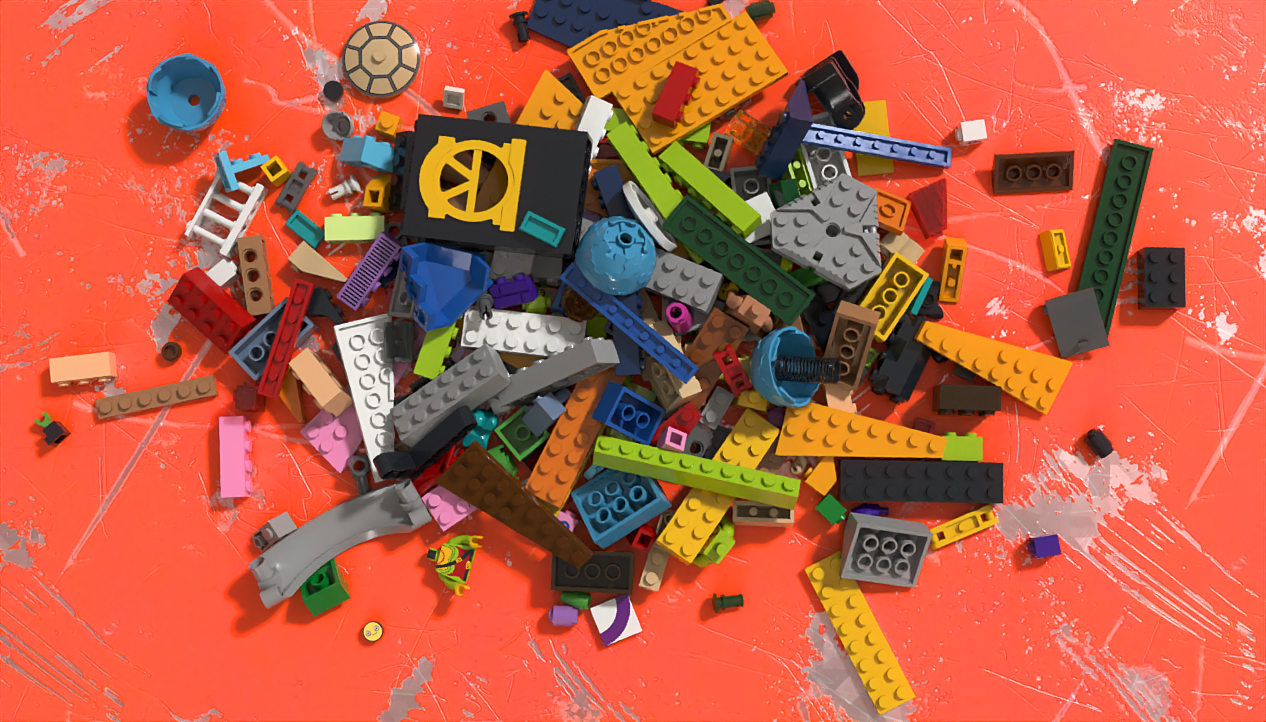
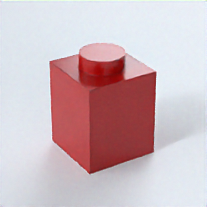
M644 523L627 534L626 538L632 547L649 553L658 535L652 526Z

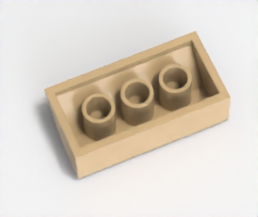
M666 319L649 325L683 354L682 348ZM642 349V358L646 359V370L644 371L663 409L666 410L665 413L694 399L702 392L700 383L695 376L687 384L683 383L646 350Z

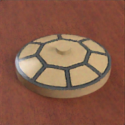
M374 21L361 26L349 37L343 50L342 64L347 79L357 91L371 98L389 99L404 93L416 81L421 68V53L415 38L407 29L390 21Z

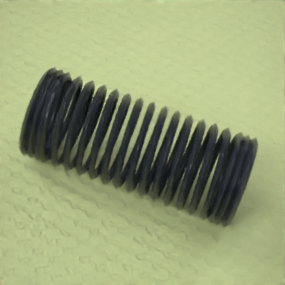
M779 355L775 361L774 371L778 381L836 385L841 375V364L838 358ZM783 361V371L781 372V364Z

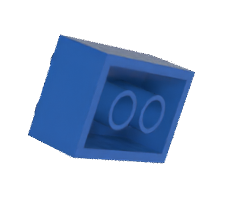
M609 381L591 418L638 443L649 446L666 410L626 387Z

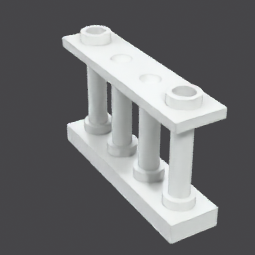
M217 170L214 174V181L194 218L185 227V235L194 239L197 234L220 246L221 250L219 253L232 259L235 253V245L238 244L237 238L244 237L269 190L259 183L255 187H250L237 180L239 190L247 193L249 197L246 204L242 205L219 193L223 187V182ZM217 200L237 210L240 214L237 221L232 222L211 211L210 208L214 201ZM205 217L228 228L230 233L227 239H222L201 228Z

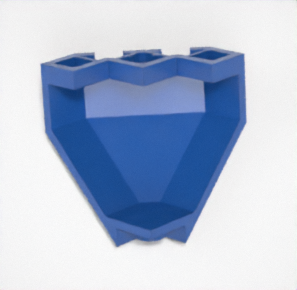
M429 241L401 247L399 266L401 272L405 271L408 283L405 284L409 300L413 299L416 308V311L413 312L414 318L426 332L452 325L494 283L489 278L490 267L485 263L486 255Z

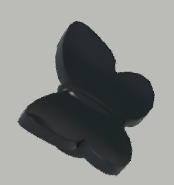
M939 281L932 282L918 311V316L924 317L927 314L933 319H942L944 317L941 307L936 302V296L940 289Z

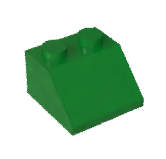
M335 558L321 566L300 586L303 602L313 616L325 612L351 598L347 583Z

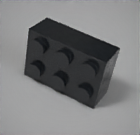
M1144 247L1137 251L1138 310H1180L1186 307L1185 248Z

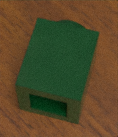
M796 178L781 180L768 185L774 208H780L800 197Z

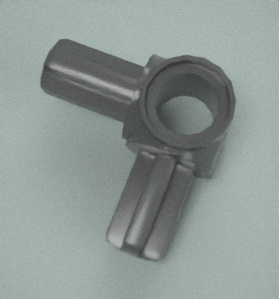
M365 454L351 455L346 462L347 468L350 471L351 477L355 478L358 493L365 494L370 491L366 476L369 473L368 471H370L368 456ZM361 461V467L353 469L354 463Z

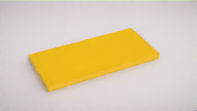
M886 100L863 102L865 106L864 118L853 130L890 137ZM856 153L858 177L894 173L892 159Z

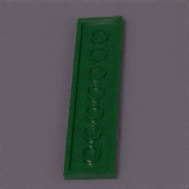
M688 195L683 198L661 226L747 295L770 309V313L787 326H791L815 296L812 291Z

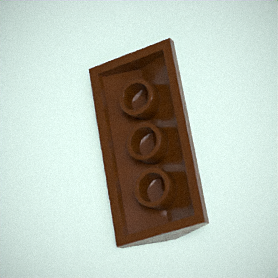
M1075 151L994 154L991 170L993 194L1073 190Z

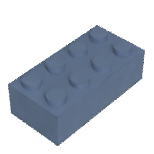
M288 297L278 304L228 352L256 382L260 383ZM305 315L294 351L319 329L307 315Z

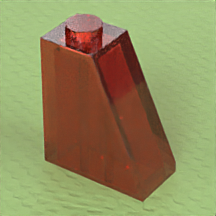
M946 178L913 191L906 196V199L912 202L910 208L925 240L932 238V240L938 239L943 236L942 232L947 229Z

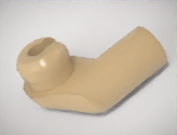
M797 456L790 468L793 474L800 475L808 465L807 456Z

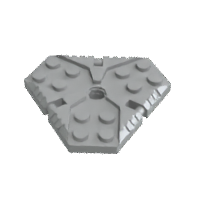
M842 173L811 190L809 195L806 196L804 194L771 212V249L775 253L805 269L808 266L815 269L814 274L848 292L882 272L880 238L877 233L879 227L877 192L870 186ZM815 201L817 205L813 206L811 202ZM826 232L833 233L835 237L828 236ZM813 256L821 258L820 262L812 259Z

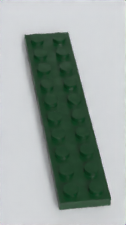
M1116 138L1112 142L1076 291L1093 287L1107 338L1154 148Z

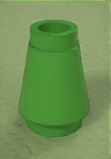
M562 591L560 601L583 611V609H589L592 595L580 591Z

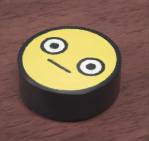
M370 621L363 628V636L370 642L378 641L384 634L383 625L378 621Z

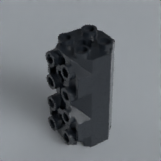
M908 312L901 316L895 325V331L887 337L884 344L888 346L887 350L880 352L876 360L878 366L871 370L867 378L870 381L869 385L872 387L871 392L879 396L884 394L890 397L889 401L898 405L909 401L933 352L931 348L914 339L922 322L929 320L918 315L911 318V313Z

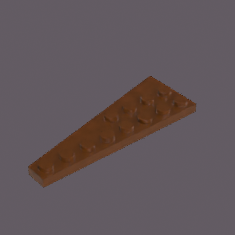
M476 440L435 481L438 485L577 569H580L594 554Z

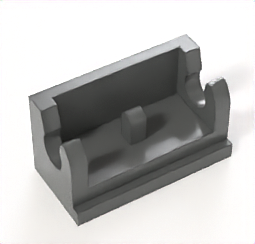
M394 321V323H384L385 363L405 364L415 362L414 322Z

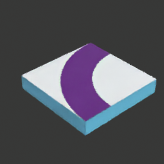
M623 594L590 608L605 646L642 631L628 594Z

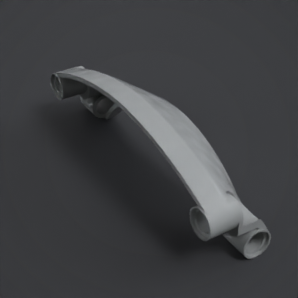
M404 479L357 496L318 515L250 562L248 568L256 578L257 585L262 591L259 593L262 602L269 609L291 597L315 571L345 550L375 537L394 533H410L433 521L411 480Z

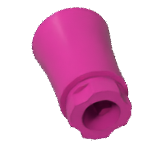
M673 303L667 307L665 312L666 321L673 332L685 333L692 328L694 314L688 307L681 303ZM680 313L681 316L675 319L676 314Z

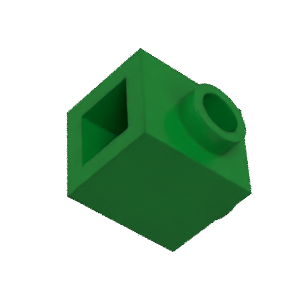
M829 493L814 507L830 525L835 523L838 525L846 517L844 513L847 510Z

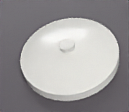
M632 181L624 184V195L631 212L636 218L635 221L646 230L657 244L667 251L671 252L678 247L676 239L661 227L664 220L646 194Z

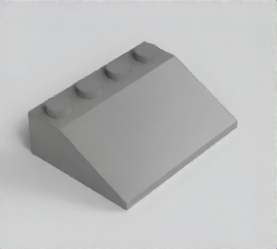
M850 512L844 530L839 576L847 579L915 588L933 534L924 523Z

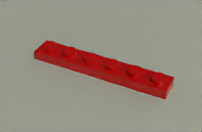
M294 278L257 394L278 400L315 288L314 283Z

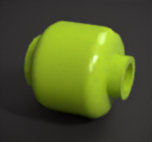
M537 289L538 297L533 302L522 304V311L545 315L547 308H551L550 296H546L545 290Z

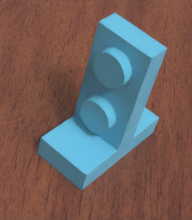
M226 150L213 154L226 193L240 189L234 173L264 164L270 160L268 154L261 156L259 152L250 155V160L243 162L242 158L230 163Z

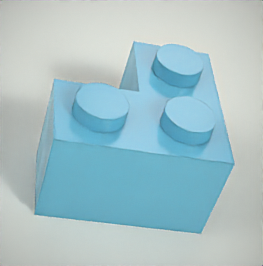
M353 135L352 138H344L339 161L354 167H367L381 173H392L394 148L391 147L390 143L376 142V138L364 135V137Z

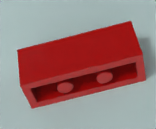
M678 61L675 62L652 111L653 121L675 129L677 123L682 122L685 114L683 110L685 106L690 105L693 97L691 93L693 89H697L701 78L699 77L698 69Z

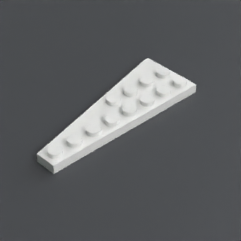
M388 313L333 326L375 483L383 481V479H381L373 459L381 453L394 452L395 439L394 421L389 411L393 408L394 400L393 363H385L384 323L392 322V316H388Z

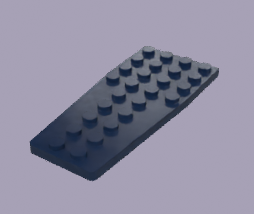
M536 0L527 26L530 31L567 48H572L601 30L615 29L623 25H633L641 21L663 16H673L684 11L650 0Z

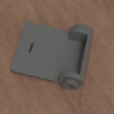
M1093 287L1045 300L1042 308L1044 315L1050 318L1061 358L1110 346Z

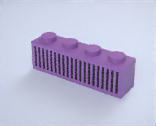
M387 231L381 232L336 297L355 311L360 308L364 309L371 300L368 298L372 292L375 293L382 283L379 281L383 276L387 277L393 269L391 267L393 261L400 259L401 247L405 245Z

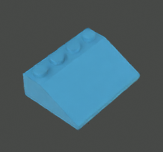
M610 468L571 492L594 543L603 549L671 507L657 479Z

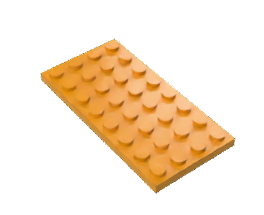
M744 11L721 28L639 76L612 90V94L654 156L669 147L673 142L681 140L788 76V71L748 13ZM678 61L698 69L701 79L697 89H693L691 93L693 97L690 105L685 106L683 110L685 114L682 122L677 123L675 129L653 121L652 111L675 62Z

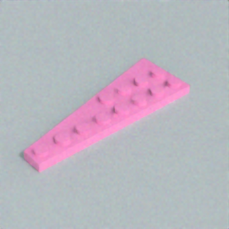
M413 321L414 355L416 356L423 345L427 332L416 321ZM411 362L405 364L393 363L394 389L397 388L399 381L408 370ZM347 385L345 388L350 393L349 385ZM354 404L349 406L338 417L332 413L327 414L322 409L300 431L340 474L347 467V459L351 455H355L358 447L363 442Z

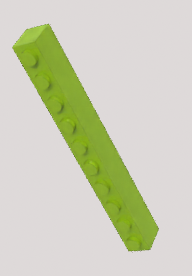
M598 435L592 465L791 510L795 508L801 480L604 435Z

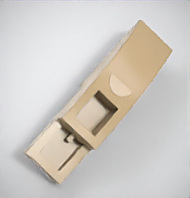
M666 509L661 513L655 531L658 535L657 538L676 511ZM655 542L648 553L638 587L658 593L670 553Z

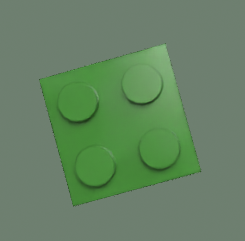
M527 405L520 408L494 430L520 462L551 436L546 430L536 437L521 420L526 414L524 410L528 407Z

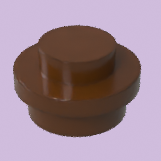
M167 342L162 347V356L167 361H177L182 355V348L176 342Z

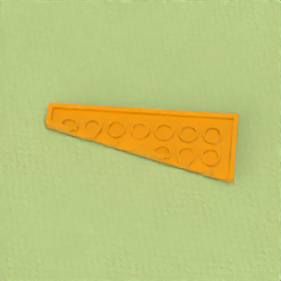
M546 69L542 73L516 124L572 130L577 124L584 104ZM498 158L476 197L474 213L491 209L502 200L507 191L508 174L505 166Z
M929 321L922 322L914 337L915 340L990 384L1001 386L1002 391L1043 415L1048 414L1073 365L1071 361Z
M809 402L806 406L786 408L775 455L943 458L947 438Z

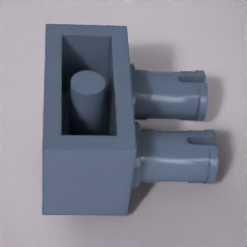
M564 387L554 395L551 391L545 396L540 394L524 410L526 414L521 420L536 437L546 431L567 410L562 403L571 396L570 391Z

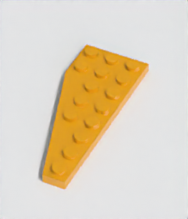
M721 3L699 8L691 12L685 11L673 16H663L641 21L633 25H623L615 29L601 30L568 49L567 54L593 96L604 99L612 94V90L646 72L731 22L732 19Z

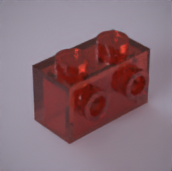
M243 382V385H236V390L233 391V401L235 402L236 410L265 413L266 396L257 394L259 384L256 382Z

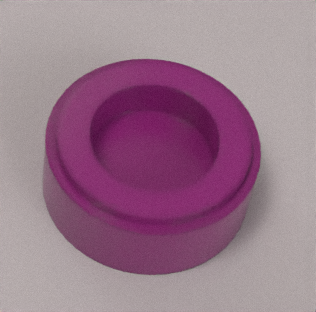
M779 407L772 408L767 414V421L775 427H781L786 411Z

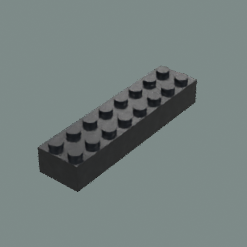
M838 460V501L1003 503V463Z

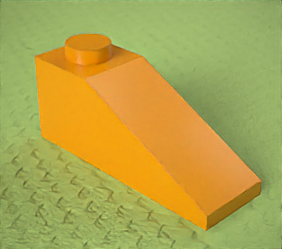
M944 237L941 256L939 301L959 302L968 249L965 239Z

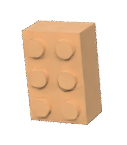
M309 348L304 349L289 362L293 369L291 373L297 380H301L304 383L302 385L304 390L309 395L312 394L315 397L314 403L320 409L323 408L327 414L332 413L338 417L353 404L350 393L329 366Z

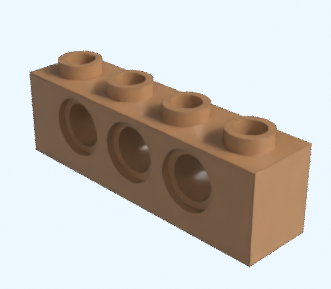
M262 235L237 238L238 244L235 245V251L237 256L240 257L238 271L243 278L241 292L245 295L246 299L243 307L254 318L266 317L275 308L265 238ZM255 253V260L248 262L249 255ZM257 272L259 277L255 282H252L251 275ZM261 292V299L254 301V294Z

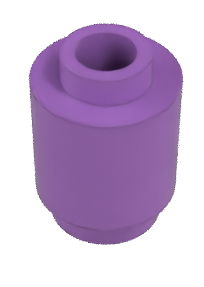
M554 605V608L549 610V622H553V626L572 627V625H577L578 609H574L573 606Z

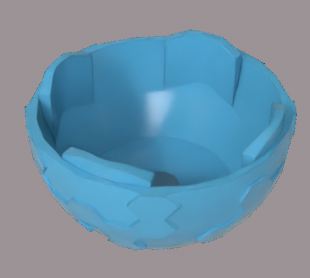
M183 53L163 60L153 69L146 85L147 101L152 115L163 126L166 125L175 130L192 133L210 127L221 116L226 104V88L219 70L212 63L190 53ZM196 96L199 97V104L191 106V99Z
M612 216L595 222L588 227V230L579 242L575 258L584 277L595 288L611 295H627L643 287L645 288L649 283L656 268L657 254L652 237L649 236L637 221L630 218L626 219L622 216ZM620 238H627L630 243H623Z
M794 326L774 330L761 339L752 351L749 363L751 383L759 395L772 404L788 408L806 406L818 390L820 383L778 381L775 377L774 368L775 361L779 355L817 357L811 344V339L806 333ZM783 361L781 364V372L783 371Z

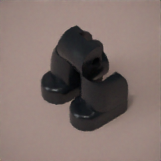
M837 50L811 67L793 84L797 88L799 82L804 80L807 95L813 93L821 106L832 115L834 123L839 128L854 129L864 118L865 106L858 92L859 77L842 50Z

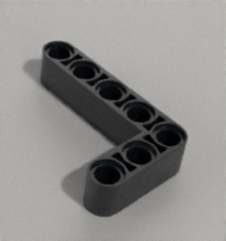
M469 406L459 407L409 451L384 452L377 455L373 459V463L383 480L417 477L469 434L478 423Z

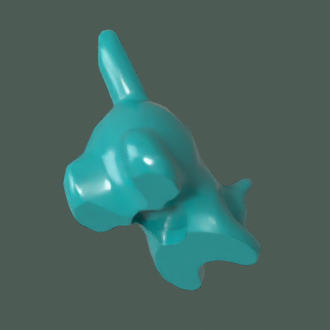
M491 406L488 410L475 408L471 411L478 425L463 439L465 447H468L476 440L486 450L490 434L496 429L499 421L498 416L493 413Z

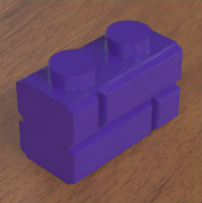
M524 272L514 274L513 278L506 279L505 276L494 279V283L489 287V291L493 297L495 309L533 302L538 297L533 275H525Z

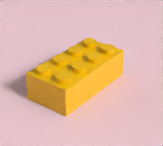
M898 252L890 254L881 268L882 272L874 278L857 303L859 306L881 312L873 338L879 343L886 341L929 276L927 272Z

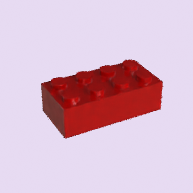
M199 267L183 273L167 300L171 306L224 354H227L247 335L256 321L249 312Z

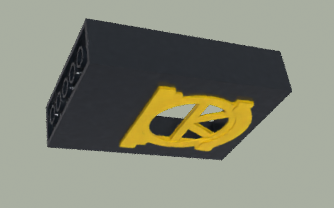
M418 115V120H415L414 123L416 137L411 145L413 158L409 161L408 167L410 180L406 182L407 200H404L403 203L405 215L404 220L400 223V231L403 236L417 242L429 241L443 245L575 260V253L581 236L593 139L588 132L435 115ZM474 150L472 170L470 171L454 159V156L463 151ZM482 151H486L496 156L505 166L508 174V187L504 197L497 205L486 211L474 213ZM445 164H449L470 180L445 192L441 191L440 176ZM468 191L466 211L459 210L448 202V199ZM528 211L566 229L557 248L519 230Z

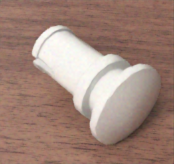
M351 174L350 180L345 179L344 183L330 188L329 193L333 194L338 191V193L331 196L333 200H337L348 193L353 194L355 190L360 193L361 187L356 177Z

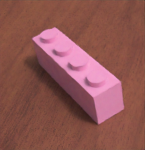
M246 416L219 417L221 498L250 497V492L253 491V483L250 480L249 473L252 472V461L249 460V452L252 451V443L249 440L251 421Z

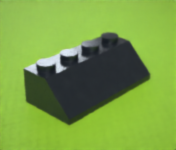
M415 131L398 132L394 140L395 149L392 160L393 171L389 197V211L405 214L403 203L404 200H407L406 182L410 180L408 167L409 161L413 158L411 145L416 137Z

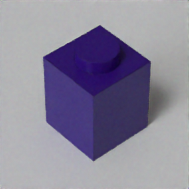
M1058 534L1029 538L1027 548L1029 554H1032V558L1061 554Z

